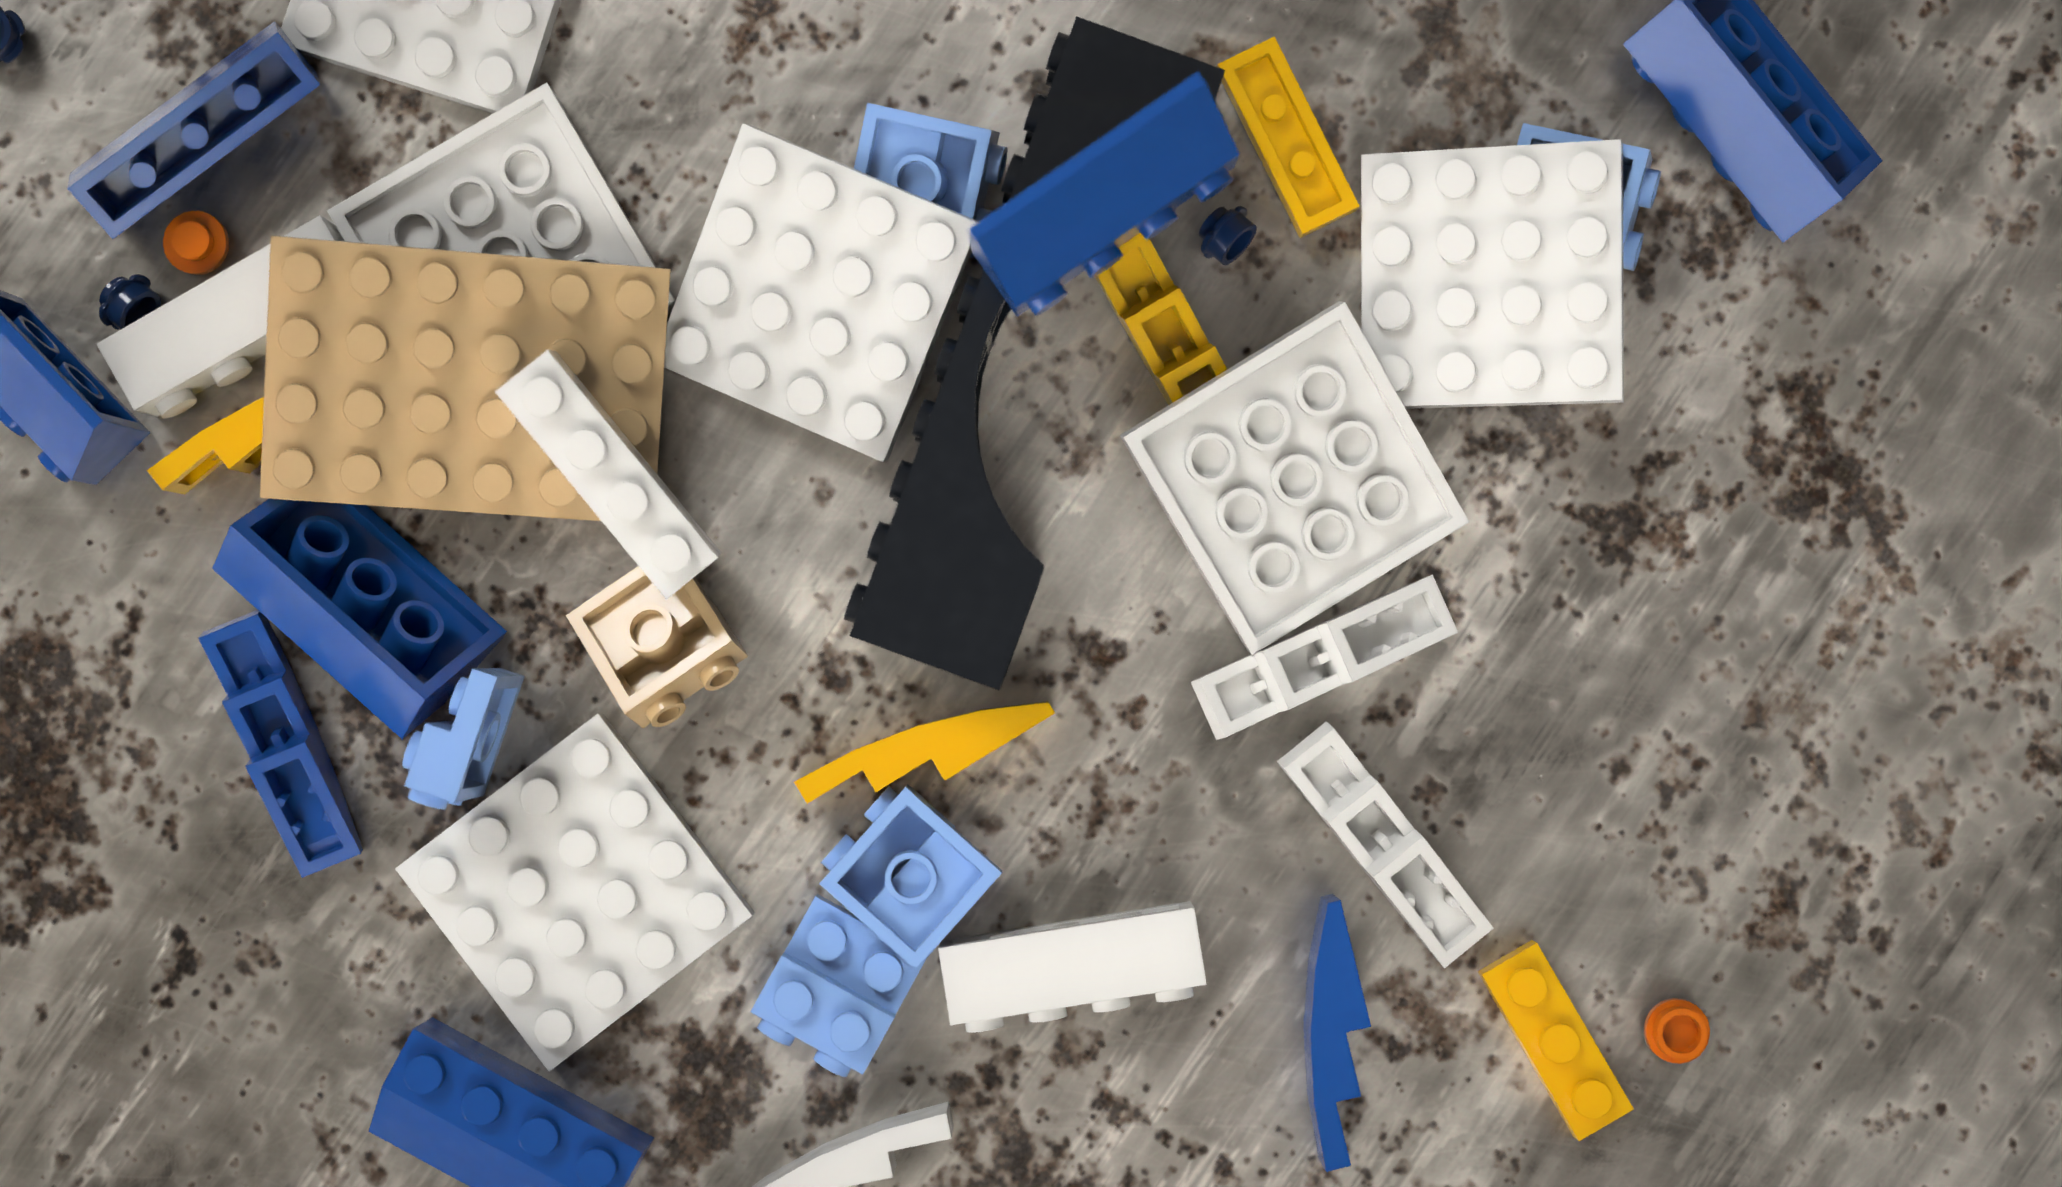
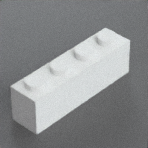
M320 215L284 235L285 237L344 241L335 224ZM270 244L96 344L134 411L156 417L161 415L164 419L177 416L197 403L196 394L215 383L218 387H223L241 380L253 370L250 363L266 355Z
M546 350L495 391L666 599L720 556V550L556 351Z
M1191 901L943 940L938 947L950 1026L965 1023L966 1032L968 1033L1001 1028L1004 1026L1003 1017L1028 1013L1029 1022L1057 1020L1067 1016L1066 1007L1089 1003L1092 1004L1093 1012L1120 1010L1131 1006L1129 997L1155 993L1156 1002L1183 1000L1194 996L1193 987L1207 985L1195 908Z

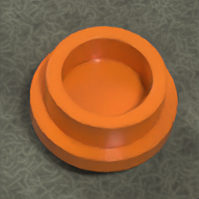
M187 211L176 216L168 224L163 236V248L167 259L174 267L188 274L203 275L214 271L224 262L229 250V237L224 225L214 216L202 211Z
M1672 998L1661 1001L1650 1010L1644 1023V1037L1648 1047L1656 1056L1670 1063L1682 1064L1696 1059L1705 1050L1710 1038V1026L1707 1017L1698 1006L1684 999Z

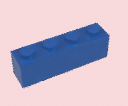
M274 21L73 170L69 176L67 189L105 232L114 239L320 86L317 72Z

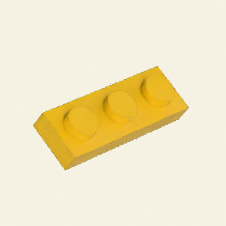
M1275 36L1217 64L1218 68L1225 70L1222 84L1299 238L1357 211L1360 206Z
M1530 940L1477 971L1574 1138L1581 1141L1634 1110L1537 942Z

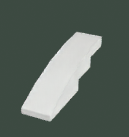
M1432 574L1268 646L1253 655H1248L1191 681V684L1216 740L1226 738L1279 712L1290 710L1341 685L1354 682L1458 633V630Z
M1328 722L1323 723L1277 761L1360 867L1444 968L1494 929L1425 838L1414 829L1380 783L1368 773L1341 736Z
M949 1101L880 1120L824 1143L765 1176L752 1187H850L893 1178L897 1165L895 1150L952 1139L954 1125Z

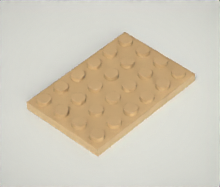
M271 236L260 498L601 521L495 391L546 350L556 351L657 473L671 269Z

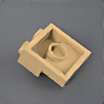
M637 566L566 615L623 713L641 728H645L649 724H652L654 727H663L674 722L685 712L686 705L683 702L703 687L708 691H714L731 683L739 673L737 664L748 657L720 610L710 601L696 577L666 599L643 570Z

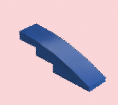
M255 610L204 631L198 639L227 694L222 704L250 757L245 767L301 877L303 878L361 854L363 848L342 788L317 725L269 620L259 610Z
M1334 894L1320 897L1308 958L1303 1026L1307 1096L1318 1158L1326 1172L1351 1166L1336 1102L1361 1096L1346 1033L1371 1027L1342 903Z

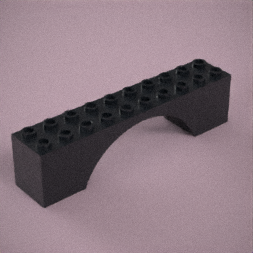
M1076 16L1070 35L1058 32L1046 66V70H1049L1046 85L1051 87L1047 96L1036 93L1024 125V130L1027 131L1024 144L1029 145L1025 157L1014 154L1010 161L1001 191L1005 192L1002 203L1005 204L1196 72H1199L1205 80L1216 101L1225 70ZM983 270L980 279L969 276L963 289L956 313L960 314L959 322L964 325L958 341L947 337L943 344L934 374L938 375L937 382L942 383L936 401L924 399L913 426L912 436H915V441L919 442L920 445L913 463L902 460L898 467L889 493V497H892L893 501L898 502L891 524L880 521L876 527L866 557L876 562L868 586L860 583L856 584L850 597L844 620L854 623L850 636L1000 690L1042 578L1044 565L1023 545L1007 523L993 496L982 463L978 433L979 399L982 380L992 346L1002 324L1011 311L1005 299Z

